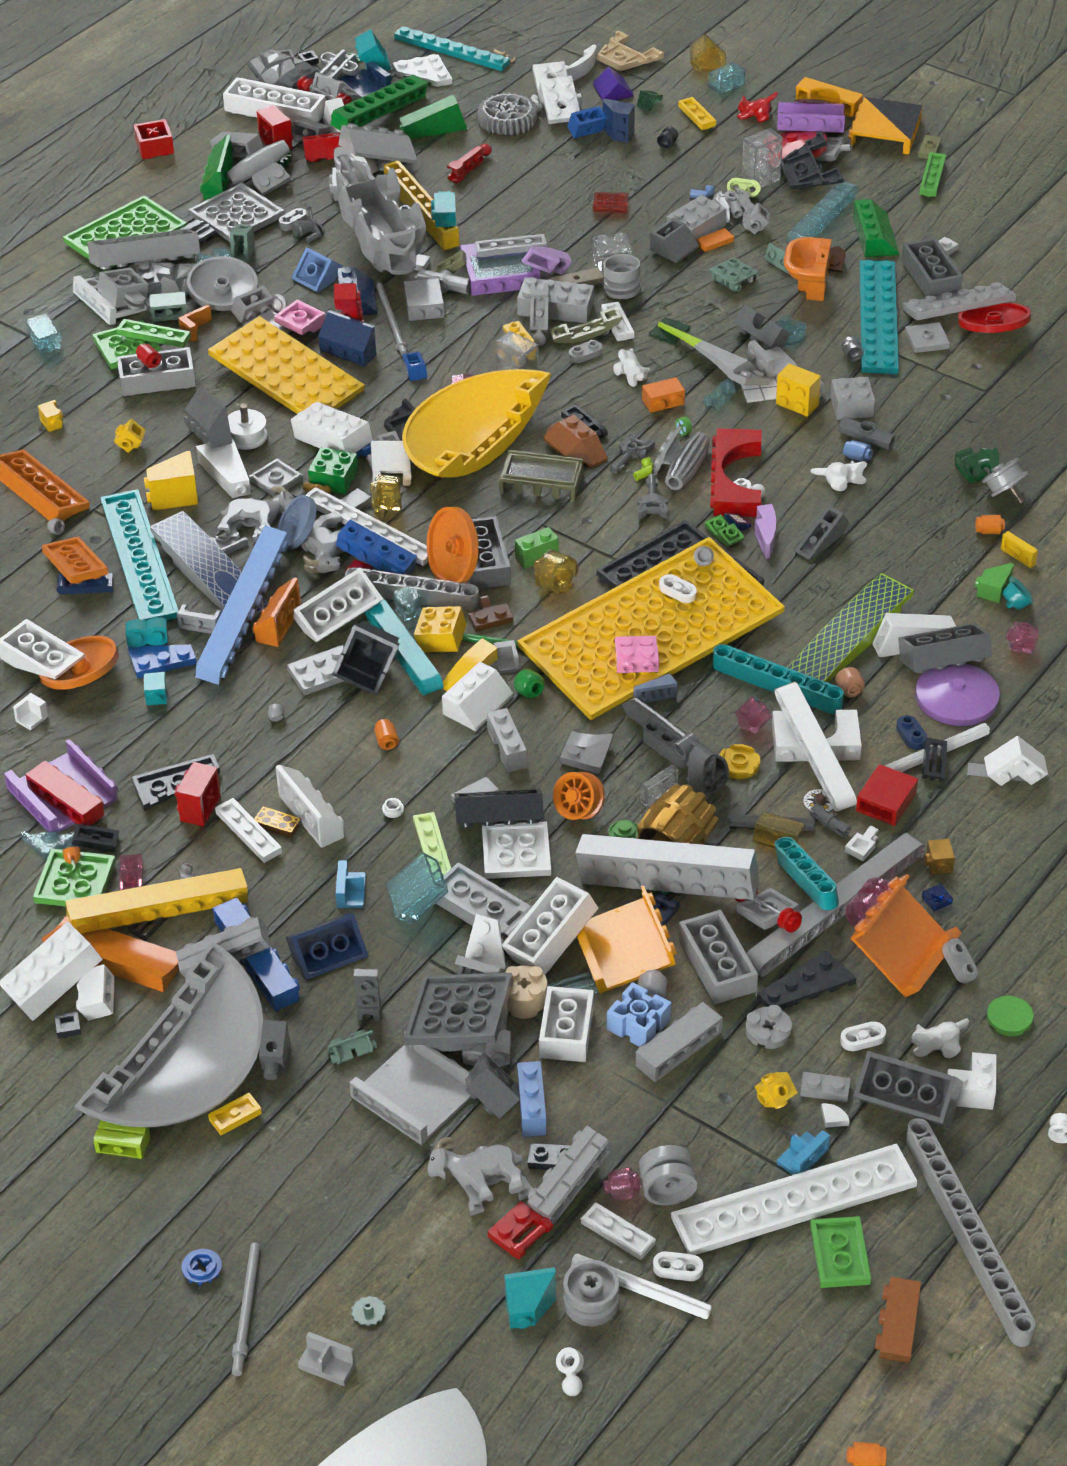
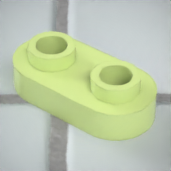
M732 178L727 183V190L735 192L733 187L739 186V189L750 193L749 198H756L761 193L760 184L755 180ZM755 188L756 190L755 192H750V189Z

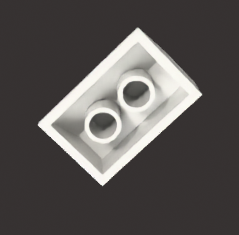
M479 662L442 696L443 715L477 731L487 721V713L499 710L513 697V692L496 669Z

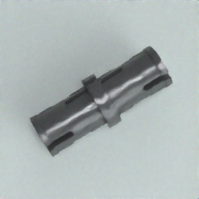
M818 803L811 808L812 811L809 812V815L823 823L826 829L833 830L842 838H846L849 835L851 827L838 819L835 813L828 812Z

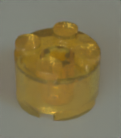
M549 549L540 559H537L533 566L534 570H536L535 585L560 595L566 594L572 588L574 583L571 581L573 576L577 577L578 563L574 558Z

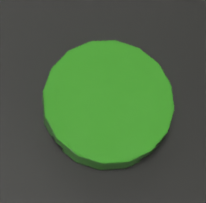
M1001 996L989 1004L986 1017L989 1026L991 1027L992 1025L997 1033L1011 1037L1020 1036L1024 1031L1029 1030L1032 1026L1034 1014L1030 1005L1021 998Z

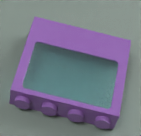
M475 244L460 245V251L464 250L466 253L465 265L471 282L472 296L520 290L525 277L541 279L539 269L522 263V259L527 252L478 257Z

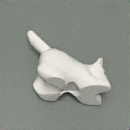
M633 348L630 350H619L618 357L620 361L614 364L613 371L615 375L625 374L629 385L635 387L637 386V381L648 378L647 373L650 371V368L642 367L639 364Z
M851 461V464L835 462L830 464L828 468L811 469V473L826 476L832 489L844 491L847 488V483L862 485L866 482V478L862 476V473L867 463L865 461L858 463Z
M963 1019L957 1023L943 1022L929 1029H925L918 1024L911 1037L912 1042L917 1045L913 1050V1054L917 1057H923L933 1050H941L946 1058L956 1056L961 1050L959 1045L960 1030L967 1026L969 1020Z

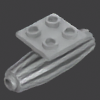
M678 426L675 432L671 431L667 437V443L664 442L659 450L661 456L658 455L654 462L656 468L653 474L657 475L664 464L670 465L665 483L670 489L680 490L694 477L706 457L710 439H708L705 433L696 432L681 445L677 438L682 427Z

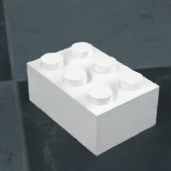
M547 987L539 1038V1058L586 1062L594 1009V990Z

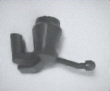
M307 205L306 210L309 211L310 219L296 221L292 223L291 228L294 236L301 237L311 231L314 232V234L306 237V241L309 244L321 238L325 230L313 218L311 207Z

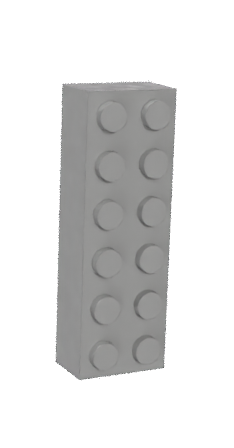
M190 229L87 242L90 263L100 267V269H109L111 265L125 267L128 266V263L133 262L135 265H140L148 260H151V262H161L163 258L177 260L178 256L192 258L195 257V254H200L198 232Z

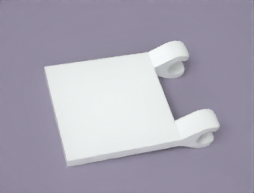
M371 441L373 485H380L381 473H403V485L410 486V459L405 452L403 441Z

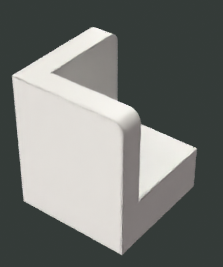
M32 693L13 707L16 722L29 730L35 728L48 717L46 702Z

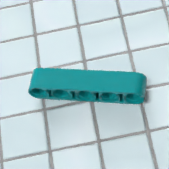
M790 837L779 838L775 842L779 865L821 909L833 910L837 908L839 898L836 883L794 839Z

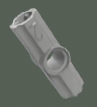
M423 269L418 271L417 280L439 278L441 293H445L448 290L464 294L470 292L471 282L469 278L454 276L448 270H443L440 273Z

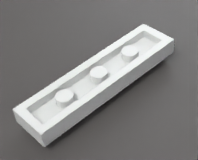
M234 798L215 807L216 814L264 863L282 853V847Z

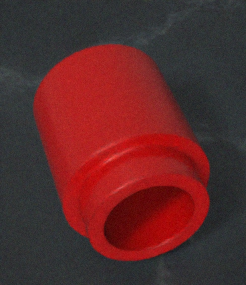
M141 344L136 349L137 358L148 368H155L160 364L161 354L151 345Z

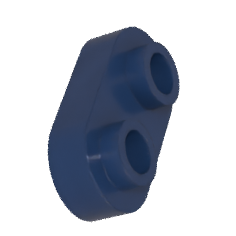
M904 715L899 717L896 730L905 744L914 750L923 749L927 734L921 725L912 716Z

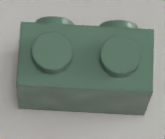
M185 291L149 295L152 322L177 320L179 317L187 314Z

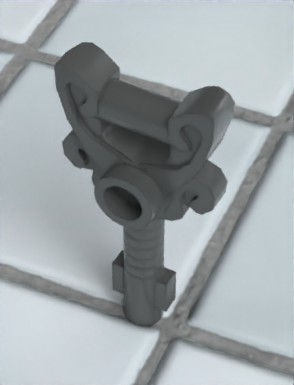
M629 432L626 436V442L619 444V449L622 450L623 456L618 462L615 461L611 465V473L615 475L619 471L622 472L630 458L646 457V453L654 449L655 440L643 441L635 438L634 433Z
M649 474L648 478H646L648 494L637 500V505L639 506L638 518H643L646 514H660L662 518H668V499L656 494L658 478H656L655 474Z

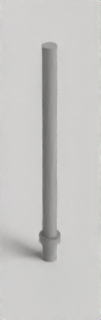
M378 283L376 288L395 337L396 348L400 351L401 356L408 354L407 344L403 341L383 284Z

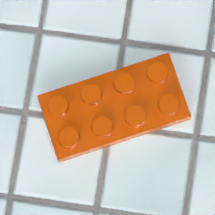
M79 536L42 545V552L71 584H78L84 580L98 579L101 576L108 575V567Z

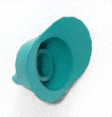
M1010 576L1009 584L1003 591V596L1007 600L1006 606L1022 610L1029 604L1033 605L1032 596L1026 587L1017 578Z

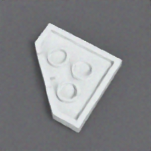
M431 54L421 58L416 57L410 60H400L393 63V69L398 77L403 78L404 76L414 74L427 82H431L432 86L439 87L452 84V77L438 54Z

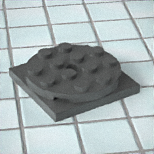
M484 973L424 976L404 1036L405 1044L429 1045L444 1052L469 1051L482 1043H496L498 1034L505 1024L508 1015L507 1002L514 981L513 974Z

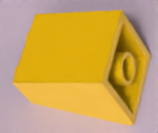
M190 451L181 453L146 469L147 477H144L145 489L149 488V492H146L147 504L151 503L152 511L198 504Z

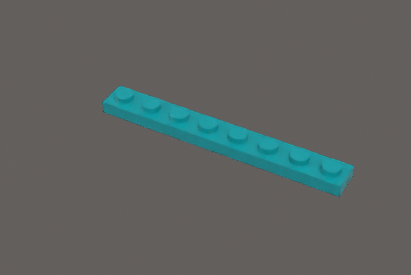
M402 26L394 33V39L499 71H503L510 64V58L503 55L490 53L489 51L480 50Z

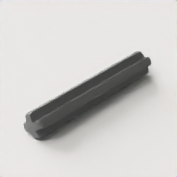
M730 814L729 826L814 831L815 820L813 818Z

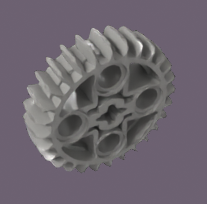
M503 92L500 95L498 93L496 96L491 95L490 98L486 97L485 100H482L478 107V122L480 126L487 130V132L498 133L499 136L501 134H505V136L507 134H511V136L513 134L519 135L520 132L524 134L525 130L529 131L530 128L534 127L538 118L535 102L528 98V96L517 95L516 92L514 94H510V92L509 94H504Z

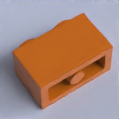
M677 377L642 385V401L650 413L684 405L685 389Z

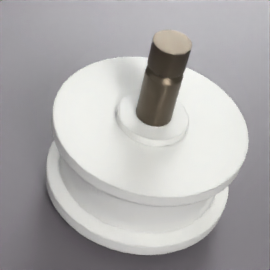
M243 403L240 404V410L228 416L231 437L237 449H254L266 441V418L262 413L248 409L247 404Z

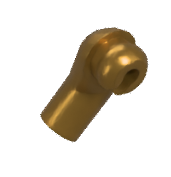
M309 482L303 484V491L310 492L315 487L328 494L332 492L328 485L322 486Z

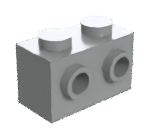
M263 285L235 297L231 311L241 323H244L271 310L274 297Z

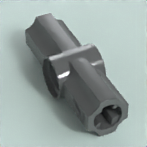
M843 417L838 426V432L858 439V442L869 444L870 446L876 445L891 450L896 441L894 434L877 429L876 425L871 421L858 422Z

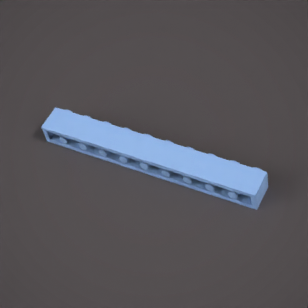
M264 526L197 663L196 678L219 685L221 678L226 677L229 669L228 664H232L236 652L234 651L240 648L242 635L247 634L249 620L253 621L255 607L260 606L263 597L262 593H266L269 586L268 580L273 579L276 570L275 566H279L281 562V553L287 550L289 541H286L287 532Z

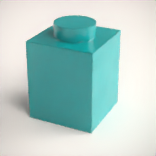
M165 672L144 673L146 705L167 704Z

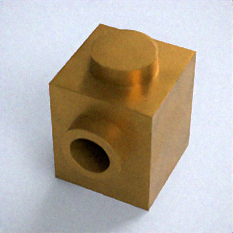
M950 839L928 840L924 861L925 865L929 866L931 875L953 873L955 856Z

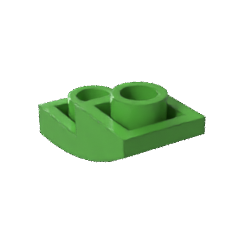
M722 515L705 522L704 527L709 533L728 547L745 538L734 523L729 525Z

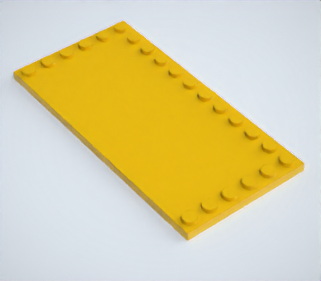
M708 537L517 640V646L590 720H593L632 698L635 686L667 674H675L712 653L717 645H726L784 612L785 606L715 541ZM700 546H707L713 551V561L707 566L698 565L694 560V552ZM671 574L693 584L697 589L696 599L690 603H683L664 594L659 589L660 578ZM656 636L659 659L658 672L617 673L615 637Z

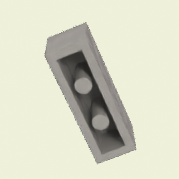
M221 132L210 141L213 148L227 134H230L233 157L246 158L263 148L259 134Z

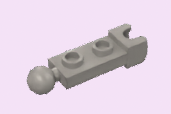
M534 283L531 284L530 333H535L532 339L537 347L545 344L546 337L542 333H548L550 287L548 283L544 284V288L541 291L535 289Z

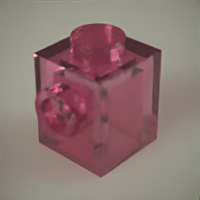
M753 696L734 712L739 719L737 721L739 726L746 731L748 729L753 733L760 730L773 717L766 705Z

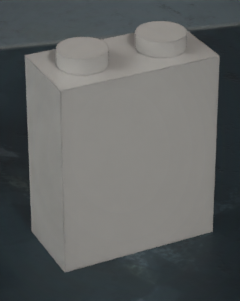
M439 278L404 281V296L409 321L444 318V303Z

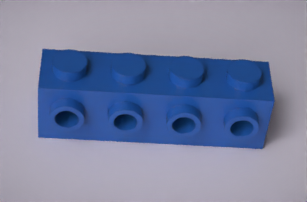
M351 519L338 533L336 542L338 548L366 562L377 570L410 575L415 569L417 555Z

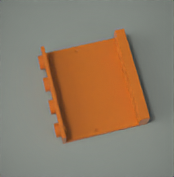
M908 874L901 878L895 877L888 883V890L877 897L878 903L867 910L865 913L867 917L854 927L856 931L850 937L905 998L919 992L944 958L943 945L951 939H958L962 934L957 927L944 931L905 889L904 885L910 877Z

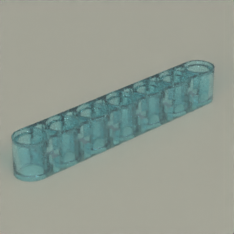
M846 181L838 183L789 232L786 240L787 245L792 240L800 237L816 238L855 199L858 193V185Z

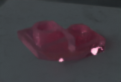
M142 854L120 855L119 891L123 887L130 889L142 887Z

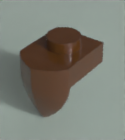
M835 246L831 248L829 271L843 272L846 253L841 247Z

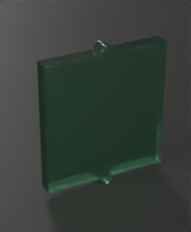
M665 317L661 321L685 333L691 329V326L681 323L679 320L676 321ZM658 324L649 332V336L673 345L680 340L679 337L658 327Z

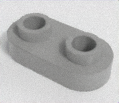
M590 340L569 349V360L574 363H582L598 357L602 354V344L596 340Z
M951 939L946 942L942 949L943 955L956 979L965 984L973 981L977 977L978 971L964 943L959 939Z

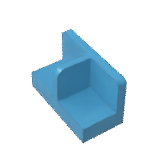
M338 861L336 883L337 908H363L366 874L364 872H348L347 861Z
M823 1130L816 1137L808 1132H805L801 1137L793 1135L790 1147L777 1159V1164L792 1175L808 1171L829 1150L830 1135Z

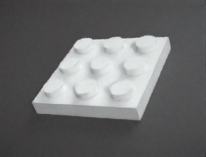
M547 821L534 824L517 823L514 825L495 824L494 826H482L485 879L551 876Z

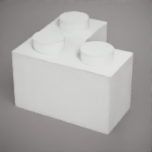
M1018 735L984 757L987 775L1001 786L1017 775L1030 785L1048 775L1044 755Z
M972 1052L970 1071L948 1069V1075L955 1076L964 1082L957 1106L993 1110L996 1094V1054Z

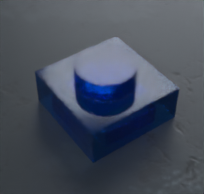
M941 883L922 891V898L933 911L953 903V897Z

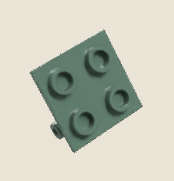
M734 257L709 269L715 281L720 282L725 287H729L734 292L741 290L742 286L740 284L742 281L758 274V271Z

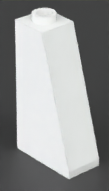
M233 438L231 444L212 449L207 444L196 446L199 464L232 498L251 494L249 478Z
M886 613L872 645L879 657L900 654L899 637L955 627L956 624L952 617L947 615Z

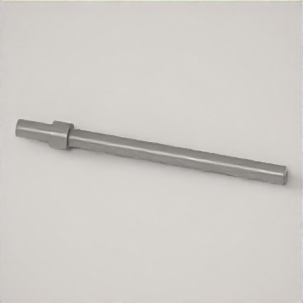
M251 1243L237 1340L232 1349V1357L234 1358L232 1374L234 1376L242 1375L244 1359L247 1358L248 1353L246 1342L260 1252V1244Z

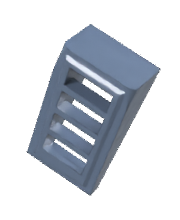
M671 674L664 675L635 686L633 698H637L643 703L677 697V682Z

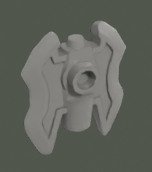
M735 188V192L728 190L725 194L719 191L712 199V201L727 208V223H730V212L734 218H740L743 215V211L745 212L746 209L754 206L749 199L750 193L739 188Z

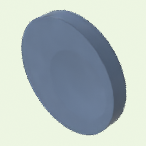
M299 495L289 503L278 524V530L287 532L288 550H293L304 542L316 518V503L314 499L306 495Z

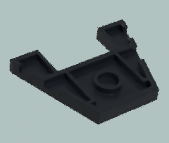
M821 130L816 133L814 138L806 140L802 147L793 150L779 161L791 190L844 182L838 167L821 173L812 151L827 146Z

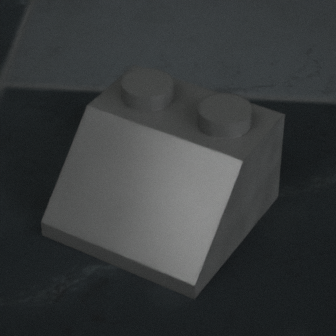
M484 1052L465 1079L466 1092L473 1099L476 1100L478 1098L483 1103V1108L490 1115L495 1114L500 1119L520 1100L518 1084Z

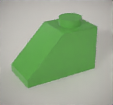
M1009 563L985 569L982 576L977 577L975 588H978L976 597L1000 603L1003 591L1009 584V578L1013 576L1014 564Z

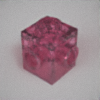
M1015 621L1013 627L1008 628L1005 639L1008 640V648L1018 653L1023 652L1032 655L1038 640V628L1025 622L1019 623Z

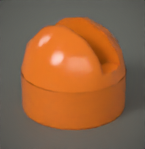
M69 847L62 850L63 858L68 864H71V860L77 863L81 858L79 847Z

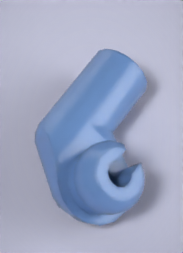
M706 185L705 191L691 189L690 197L697 198L700 195L706 198L711 197L715 193V187Z

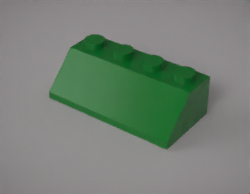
M227 134L212 148L211 154L208 155V164L205 165V173H203L202 177L203 183H200V193H203L204 200H208L227 189L229 180L226 173L233 167L230 134Z
M855 200L853 219L864 257L899 255L887 212L873 200Z

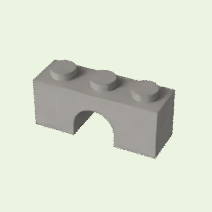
M504 708L488 712L487 730L493 744L499 745L500 759L506 772L527 768V750L508 709Z

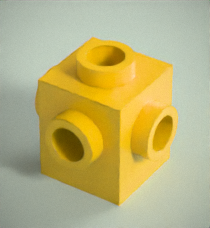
M130 419L124 425L118 426L115 431L114 442L129 453L133 448L137 449L141 445L146 429L133 419Z
M788 1072L766 1074L761 1078V1082L754 1086L760 1103L764 1107H775V1109L785 1106L788 1103L787 1100L798 1093Z

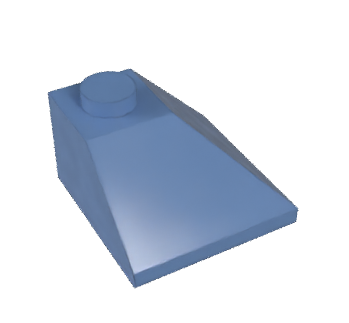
M306 247L291 279L316 292H320L336 281L338 268H342L343 265Z

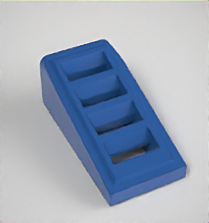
M420 352L402 355L410 381L427 378L426 365Z

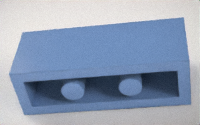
M541 1061L517 1063L522 1136H546V1111Z

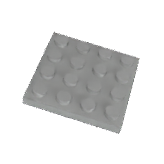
M243 183L188 209L191 217L196 220H203L205 224H210V227L218 235L229 242L230 231L236 225L253 226L255 232L285 215L282 208Z

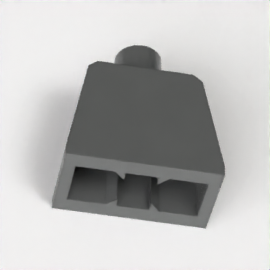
M263 1020L259 1059L262 1071H264L263 1077L267 1080H276L278 1073L286 1072L291 1046L287 1021Z

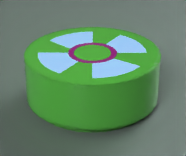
M683 416L676 420V429L678 426L682 427L679 433L681 436L689 435L692 432V424L687 417Z

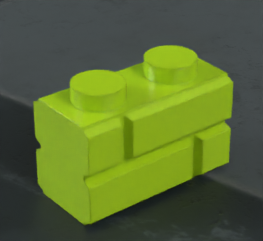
M100 1120L94 1136L95 1150L97 1153L143 1159L150 1140L149 1127H130Z

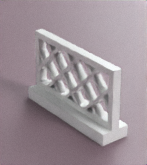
M80 275L74 277L73 293L109 325L116 324V318L147 310L146 305L143 310H132L129 306H123L122 308L114 307L98 292L99 276L85 280Z

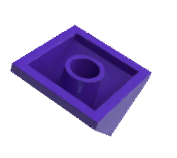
M609 66L593 82V87L602 102L603 99L619 100L634 97L625 79Z

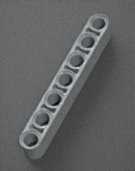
M358 568L348 569L345 572V577L354 572L355 570H357ZM362 569L383 599L438 607L461 606L462 610L473 611L479 607V589L473 584Z

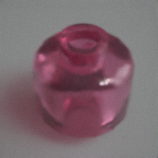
M630 1167L611 1170L608 1173V1180H604L606 1194H611L614 1201L636 1198L638 1191H641V1181L638 1172H634Z

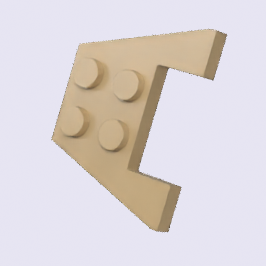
M619 30L616 31L615 37L610 38L609 44H605L597 54V60L619 71L664 58V52L654 47L644 53H640L623 45L629 41V35Z

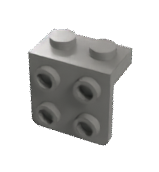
M755 340L748 342L747 360L758 371L763 372L766 377L772 378L777 376L789 363L797 365L780 347L764 350Z

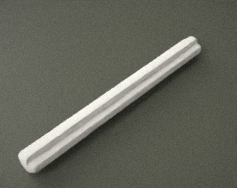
M982 723L945 739L944 741H947V752L988 735L989 726L986 723ZM933 745L930 746V760L932 759ZM938 745L937 756H940L941 746ZM924 749L885 766L899 772L908 770L923 763Z
M575 1254L572 1258L571 1266L579 1261L591 1258ZM612 1267L617 1273L619 1286L701 1318H709L712 1311L710 1304Z

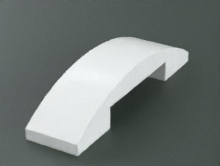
M593 44L584 50V56L570 66L565 65L567 75L572 76L573 81L587 74L595 65L596 45Z

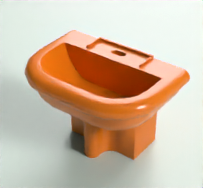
M800 237L789 242L786 247L784 267L793 278L798 280V290L807 293L806 300L824 301L832 239Z

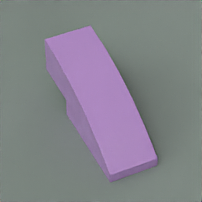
M531 247L522 259V263L550 274L553 271L561 275L564 274L572 263L568 253L548 247Z
M767 504L757 506L754 535L765 559H770L775 545L776 515L773 505Z

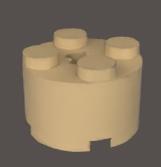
M538 966L508 967L506 973H512L514 978L507 1002L508 1011L516 1018L527 1019L535 1017L537 1012L542 1009L544 1010L547 994L546 976Z

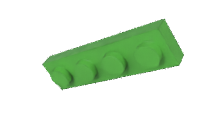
M929 153L919 195L936 197L946 154Z
M123 319L117 328V335L183 348L191 338L190 331Z

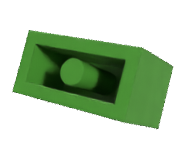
M549 527L515 540V558L524 569L559 556V538Z

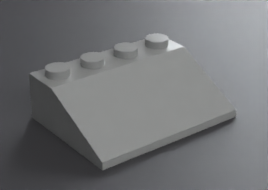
M348 123V126L342 125L339 146L345 148L354 156L391 161L399 160L400 162L414 164L418 162L411 140L402 130L395 129L394 132H391L389 129L382 127L376 130L367 125L361 128L351 123Z

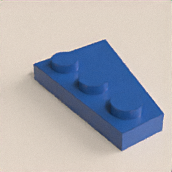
M191 645L127 646L128 655L137 678L144 677V673L165 672L197 664Z

